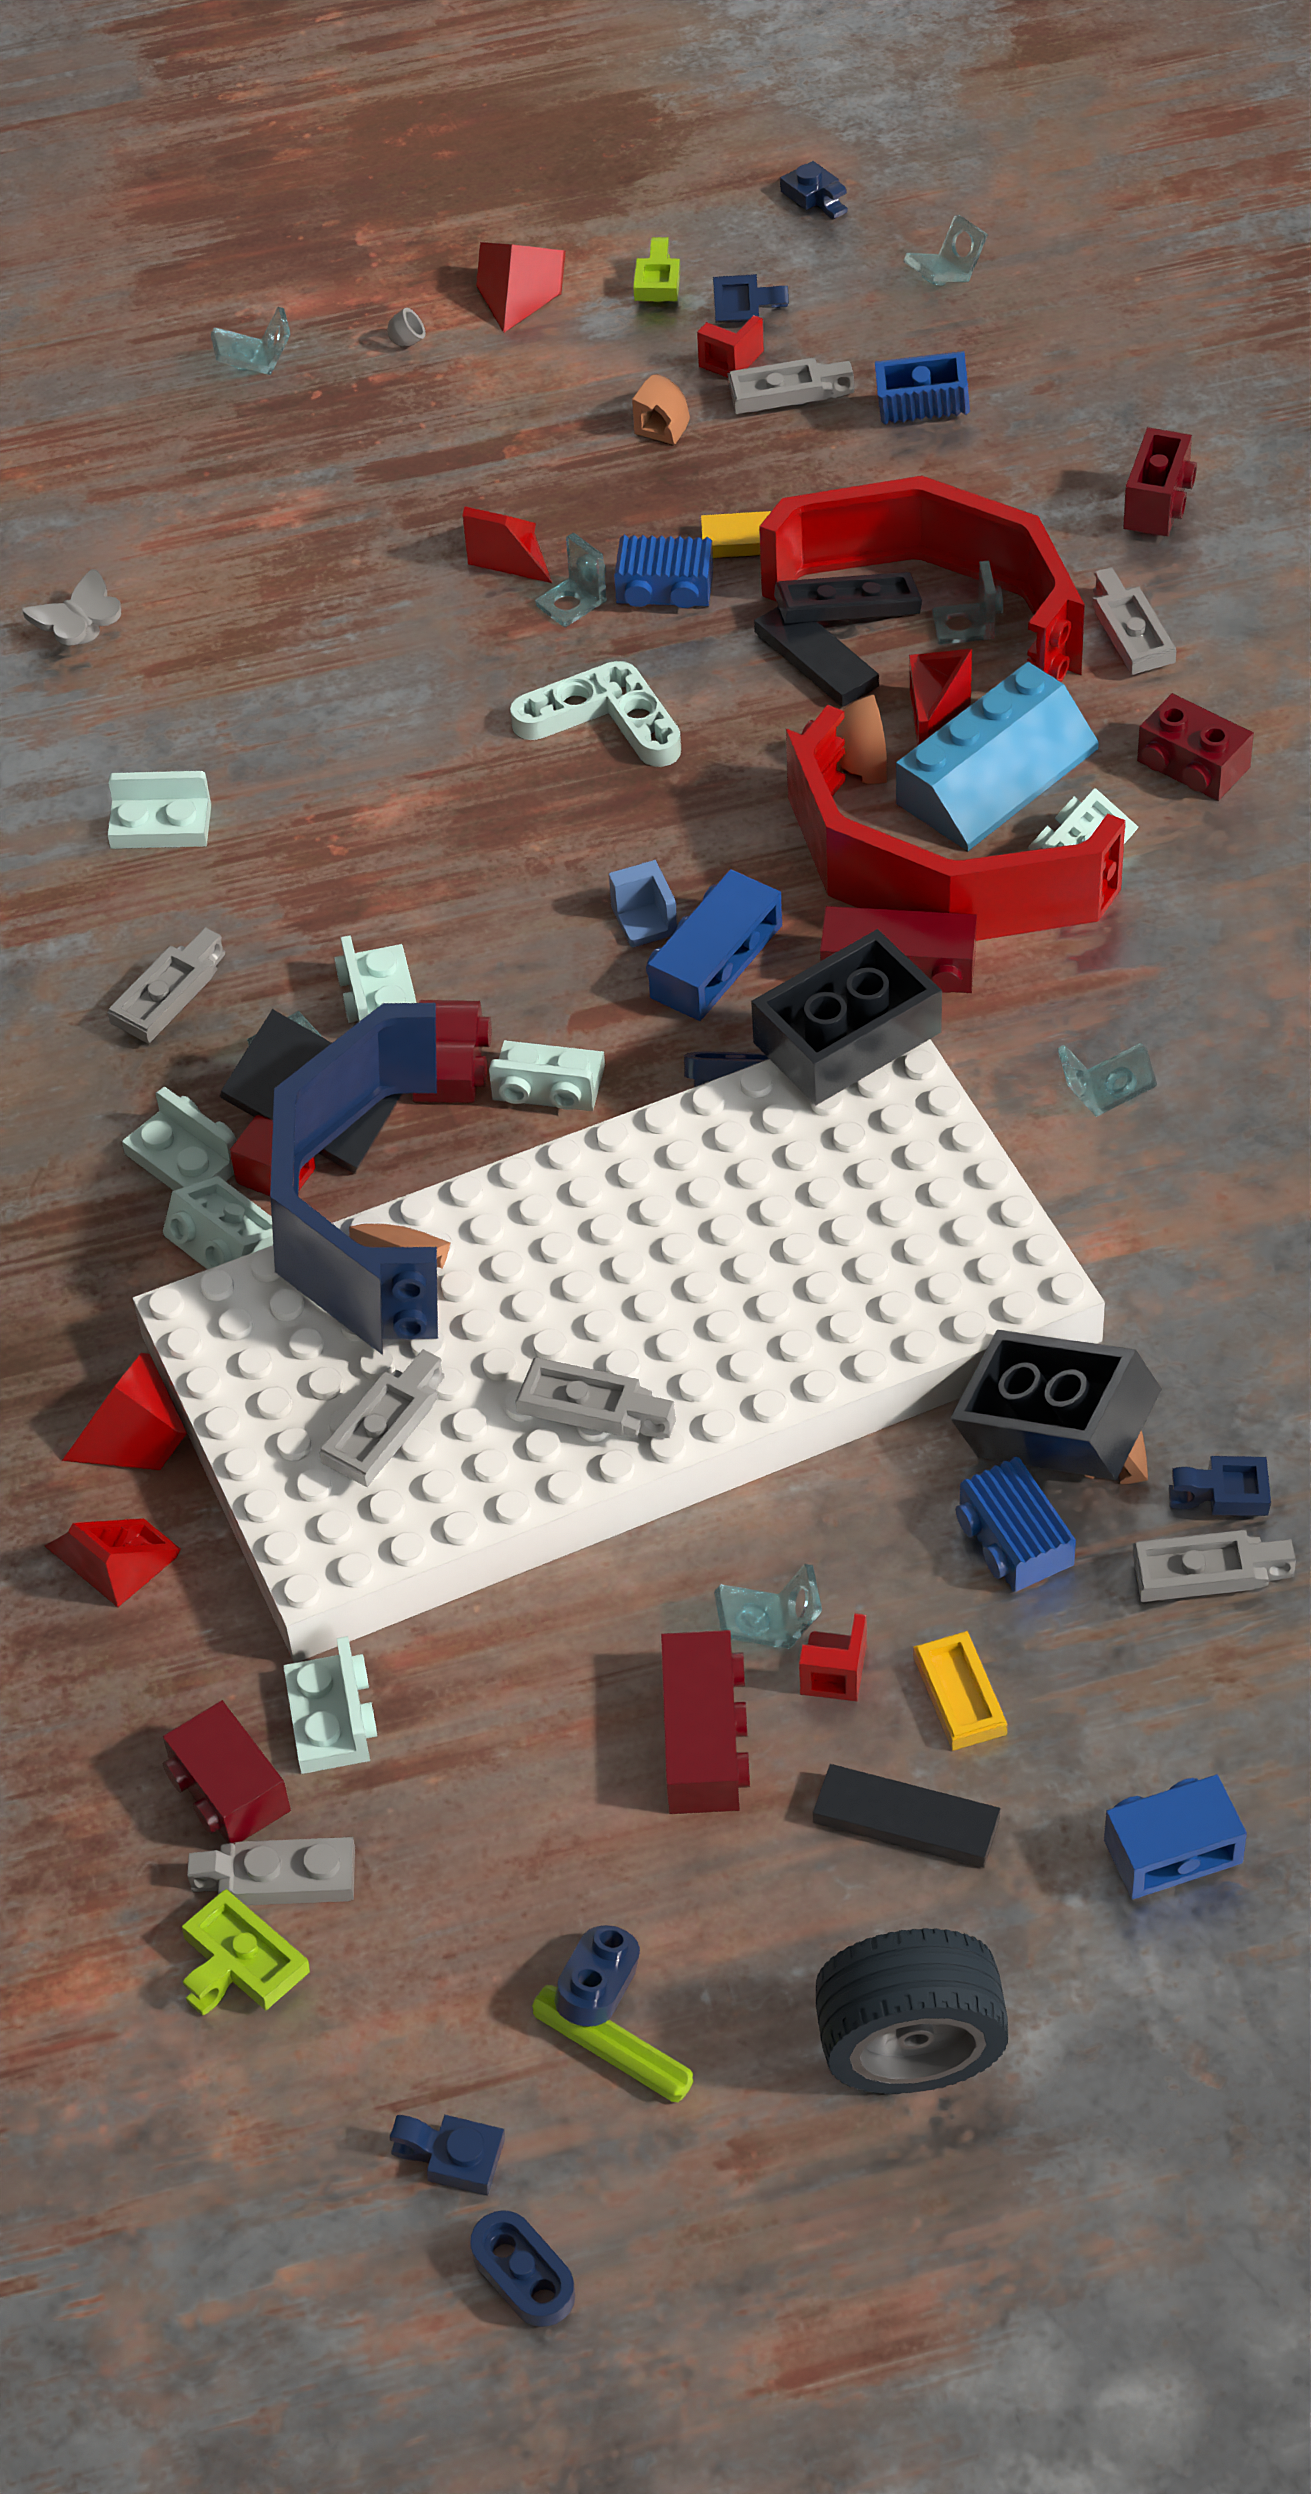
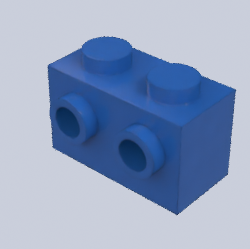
M1218 1774L1201 1780L1196 1778L1184 1779L1174 1784L1167 1791L1146 1798L1141 1796L1129 1797L1119 1802L1114 1808L1106 1810L1104 1842L1132 1900L1243 1864L1247 1832Z

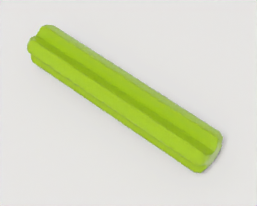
M546 1985L539 1995L536 1996L532 2004L533 2014L540 2021L671 2102H680L689 2092L694 2080L692 2079V2071L611 2020L597 2026H580L567 2021L558 2013L555 2007L554 2000L557 1987L554 1985Z

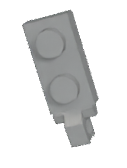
M814 357L735 370L728 373L729 388L736 414L758 412L764 409L788 405H800L806 402L826 400L831 397L837 398L854 393V374L850 361L818 364Z
M1112 567L1096 571L1094 574L1096 577V587L1093 588L1096 597H1093L1092 602L1095 614L1131 675L1176 663V647L1140 587L1124 588Z
M205 927L186 947L181 945L175 948L170 945L109 1008L107 1013L110 1023L149 1044L216 973L218 969L216 965L225 955L221 943V935Z
M422 1349L403 1373L399 1370H395L392 1374L385 1371L321 1447L319 1454L322 1464L368 1487L433 1408V1404L438 1398V1391L436 1389L445 1377L444 1373H442L441 1358Z
M538 1357L533 1358L515 1401L517 1413L619 1436L637 1437L640 1432L646 1436L670 1438L676 1422L674 1401L653 1397L651 1390L640 1386L639 1379Z
M1246 1530L1139 1541L1133 1544V1560L1141 1602L1255 1590V1588L1268 1586L1270 1581L1291 1578L1295 1575L1296 1559L1292 1539L1261 1543L1260 1537L1247 1536Z
M353 1837L229 1843L221 1845V1851L189 1853L187 1875L192 1892L218 1891V1894H220L223 1890L227 1889L245 1905L354 1900L355 1844Z

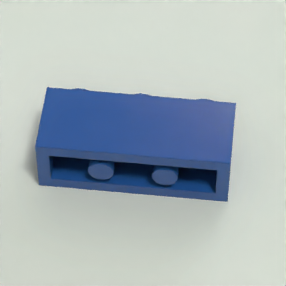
M730 869L717 885L713 884L708 888L701 904L694 912L680 920L675 933L662 948H656L650 955L646 965L650 998L701 1021L782 927L781 891Z

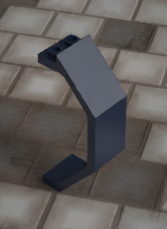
M382 1003L274 1088L270 1200L275 1273L381 1355H383V1339H438L437 1247H366L358 1244L299 1197V1174L301 1168L384 1097L398 1093H437L436 1003Z

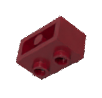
M1147 427L1125 487L1123 529L1168 537L1174 519L1183 518L1187 500V492H1184V490L1193 489L1197 473V462L1190 461L1191 434Z
M1171 693L1139 726L1137 761L1154 771H1158L1187 785L1194 791L1201 792L1219 801L1251 767L1254 732Z
M223 1700L163 1736L169 1758L162 1763L163 1768L178 1792L181 1793L188 1789L195 1798L196 1802L193 1803L194 1811L210 1834L218 1830L228 1844H235V1842L244 1841L291 1811L284 1780Z

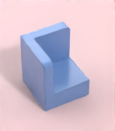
M656 860L609 873L611 907L631 947L673 936L677 927L676 902Z

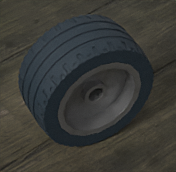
M923 1928L899 1930L897 1932L876 1935L864 1941L856 1942L854 1945L846 1947L843 1951H839L837 1955L832 1956L824 1964V1967L820 1969V1973L817 1975L816 2010L823 2052L831 2074L849 2087L866 2092L884 2094L913 2093L944 2088L948 2085L965 2081L970 2077L976 2076L979 2072L985 2071L1006 2050L1008 2044V2016L1000 1974L988 1946L983 1944L981 1940H977L968 1934L947 1929Z

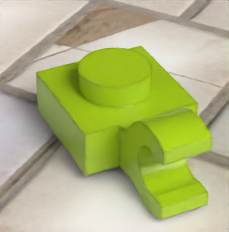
M652 237L650 258L636 259L633 287L634 301H678L680 259L670 258V254H668L669 237Z

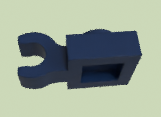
M812 161L801 165L796 170L780 177L781 192L805 210L817 205L832 219L848 212V208L838 199L847 194V189L839 182L837 177L816 162Z
M757 274L713 277L715 323L748 322L753 315L759 317V308L788 307V286L757 287Z
M1210 1456L1208 1470L1192 1467L1172 1468L1173 1485H1169L1168 1488L1171 1508L1190 1509L1199 1506L1203 1502L1211 1501L1212 1515H1269L1271 1496L1267 1457Z
M397 2115L390 2134V2141L394 2142L391 2154L406 2160L429 2163L427 2176L430 2182L488 2196L504 2145L505 2131L503 2128L449 2115H444L440 2130L437 2131L419 2119Z

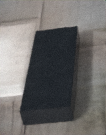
M910 572L788 580L775 583L774 596L785 624L920 614L922 599Z
M779 606L754 620V632L842 708L879 687V673L817 621L785 624Z
M830 1764L813 1811V1823L985 1868L1000 1820L1001 1808Z

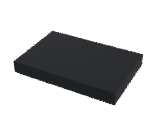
M272 1009L222 1088L220 1098L253 1117L261 1115L273 1120L274 1088L332 1042ZM404 1093L392 1094L381 1099L322 1149L319 1154L355 1174Z

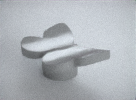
M96 569L90 570L75 587L70 600H65L63 603L37 605L22 609L24 618L41 630L54 632L56 640L60 644L68 646L84 644L94 640L99 635V626H108L115 623L120 618L122 610L121 603L116 597L107 596L106 584Z

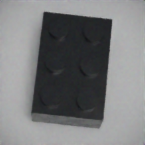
M878 929L751 1001L753 1043L815 1106L942 1032V990Z
M997 1329L950 1419L977 1457L1010 1462L1015 1456L1019 1457L1023 1464L1028 1466L1117 1480L1162 1388L1136 1349Z

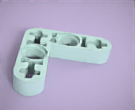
M624 661L609 662L528 692L516 698L511 704L510 712L513 731L517 736L526 740L541 739L609 713L645 764L654 767L668 766L676 762L681 755V736L678 726L639 671L632 664ZM620 687H626V694L622 695ZM572 696H582L587 699L584 703L578 705H569L564 702L565 699ZM635 709H645L650 712L649 715L643 718H632L627 715L628 712ZM654 732L657 741H651V734Z

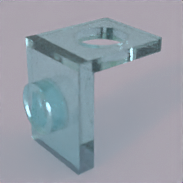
M955 215L939 254L906 253L903 262L918 271L925 280L936 285L944 286L946 282H969L988 234L962 216ZM963 231L969 234L972 243L971 250L965 257H961L957 253L955 246L958 235Z
M277 307L262 339L215 327L210 336L218 362L232 365L239 370L249 369L271 375L291 333L284 308ZM278 329V337L274 346V337Z
M574 532L566 537L569 578L535 600L536 606L563 627L569 626L607 601L606 567L603 554ZM563 596H573L580 600V604L577 607L569 610L557 608L554 602Z
M989 561L979 562L978 603L934 607L932 609L938 644L995 639V614L1003 613V598L1000 585L994 586ZM953 617H964L970 620L972 625L966 630L955 631L949 629L945 623Z
M1142 1043L1090 1069H1087L1065 1045L1057 1048L1068 1087L1096 1117L1157 1086L1148 1050Z
M804 1564L779 1594L727 1585H719L714 1591L721 1631L731 1630V1640L790 1649L822 1612L814 1567L809 1564ZM803 1588L805 1604L801 1615L797 1617L795 1610L798 1593Z

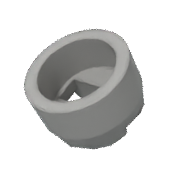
M410 308L402 309L388 323V336L398 346L409 347L425 338L424 325L418 315Z

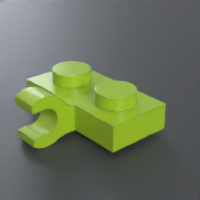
M227 1889L223 1890L182 1926L184 1939L208 1960L203 1965L194 1969L183 1981V1985L191 1992L186 1997V2001L202 2016L218 2005L232 1982L266 2011L310 1973L308 1959Z

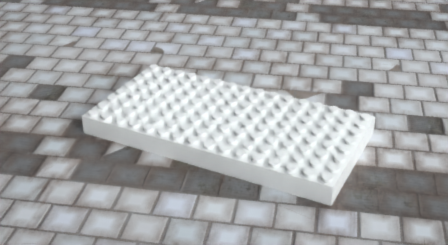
M931 1039L816 1106L769 1059L333 1222L332 1224L348 1236L350 1226L390 1224L415 1229L451 1242L443 1269L437 1267L438 1339H383V1355H381L275 1273L273 1245L133 1297L144 1342L294 1663L337 1647V1638L348 1636L350 1642L959 1399L968 1386L997 1329L1095 1344L1102 1342L1105 1301ZM422 1349L441 1358L442 1373H444L445 1377L436 1389L438 1391V1398L433 1404V1408L368 1487L322 1464L319 1454L321 1447L385 1371L392 1374L395 1370H399L403 1373ZM538 1357L639 1379L640 1386L651 1390L653 1397L674 1401L676 1422L670 1438L646 1436L640 1432L637 1437L619 1436L517 1413L515 1401L533 1358Z

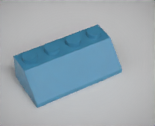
M1027 662L896 762V804L968 852L1098 750L1099 742L1066 686L1035 665Z

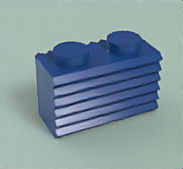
M964 351L875 361L881 422L885 425L889 421L895 424L898 420L904 423L909 419L913 422L916 417L922 421L925 416L931 420L934 415L940 418L943 414L949 417L952 413L958 416L961 412L964 415L970 412Z
M624 534L620 537L614 575L616 603L630 604L635 607H643L647 604L675 605L680 608L709 606L713 578L712 540L708 537L703 540L697 537L693 540L689 536L686 539L680 536L676 539L672 536L665 539L663 536L655 538L653 535L649 538H646L644 535L639 538L632 535L629 538Z
M1014 1456L1010 1462L1004 1461L1000 1466L994 1465L990 1471L984 1470L980 1475L975 1474L971 1479H964L960 1483V1505L956 1506L955 1509L958 1522L968 1537L977 1535L978 1541L982 1542L983 1554L989 1570L997 1579L1005 1577L1006 1583L1010 1584L1013 1592H1017L1074 1566L1076 1539L1019 1457Z

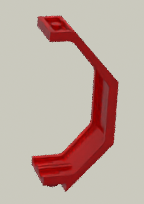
M921 475L782 498L759 526L762 597L776 601L774 596L776 582L797 580L804 575L905 560H922L1023 597L1034 615L1028 622V630L1037 633V639L1027 651V656L1029 657L1027 662L1035 665L1060 682L1064 679L1067 670L1082 675L1085 604L1037 515Z
M827 704L814 721L810 720L805 725L801 734L786 729L788 799L826 893L834 899L857 908L977 914L976 941L1098 922L1121 891L1126 821L1124 819L1107 813L1093 834L1086 841L1076 845L966 860L948 859L850 820L839 812L833 796L846 781L845 773L837 771V763L845 754V748L843 747L845 739L836 736V728L845 718L843 710Z

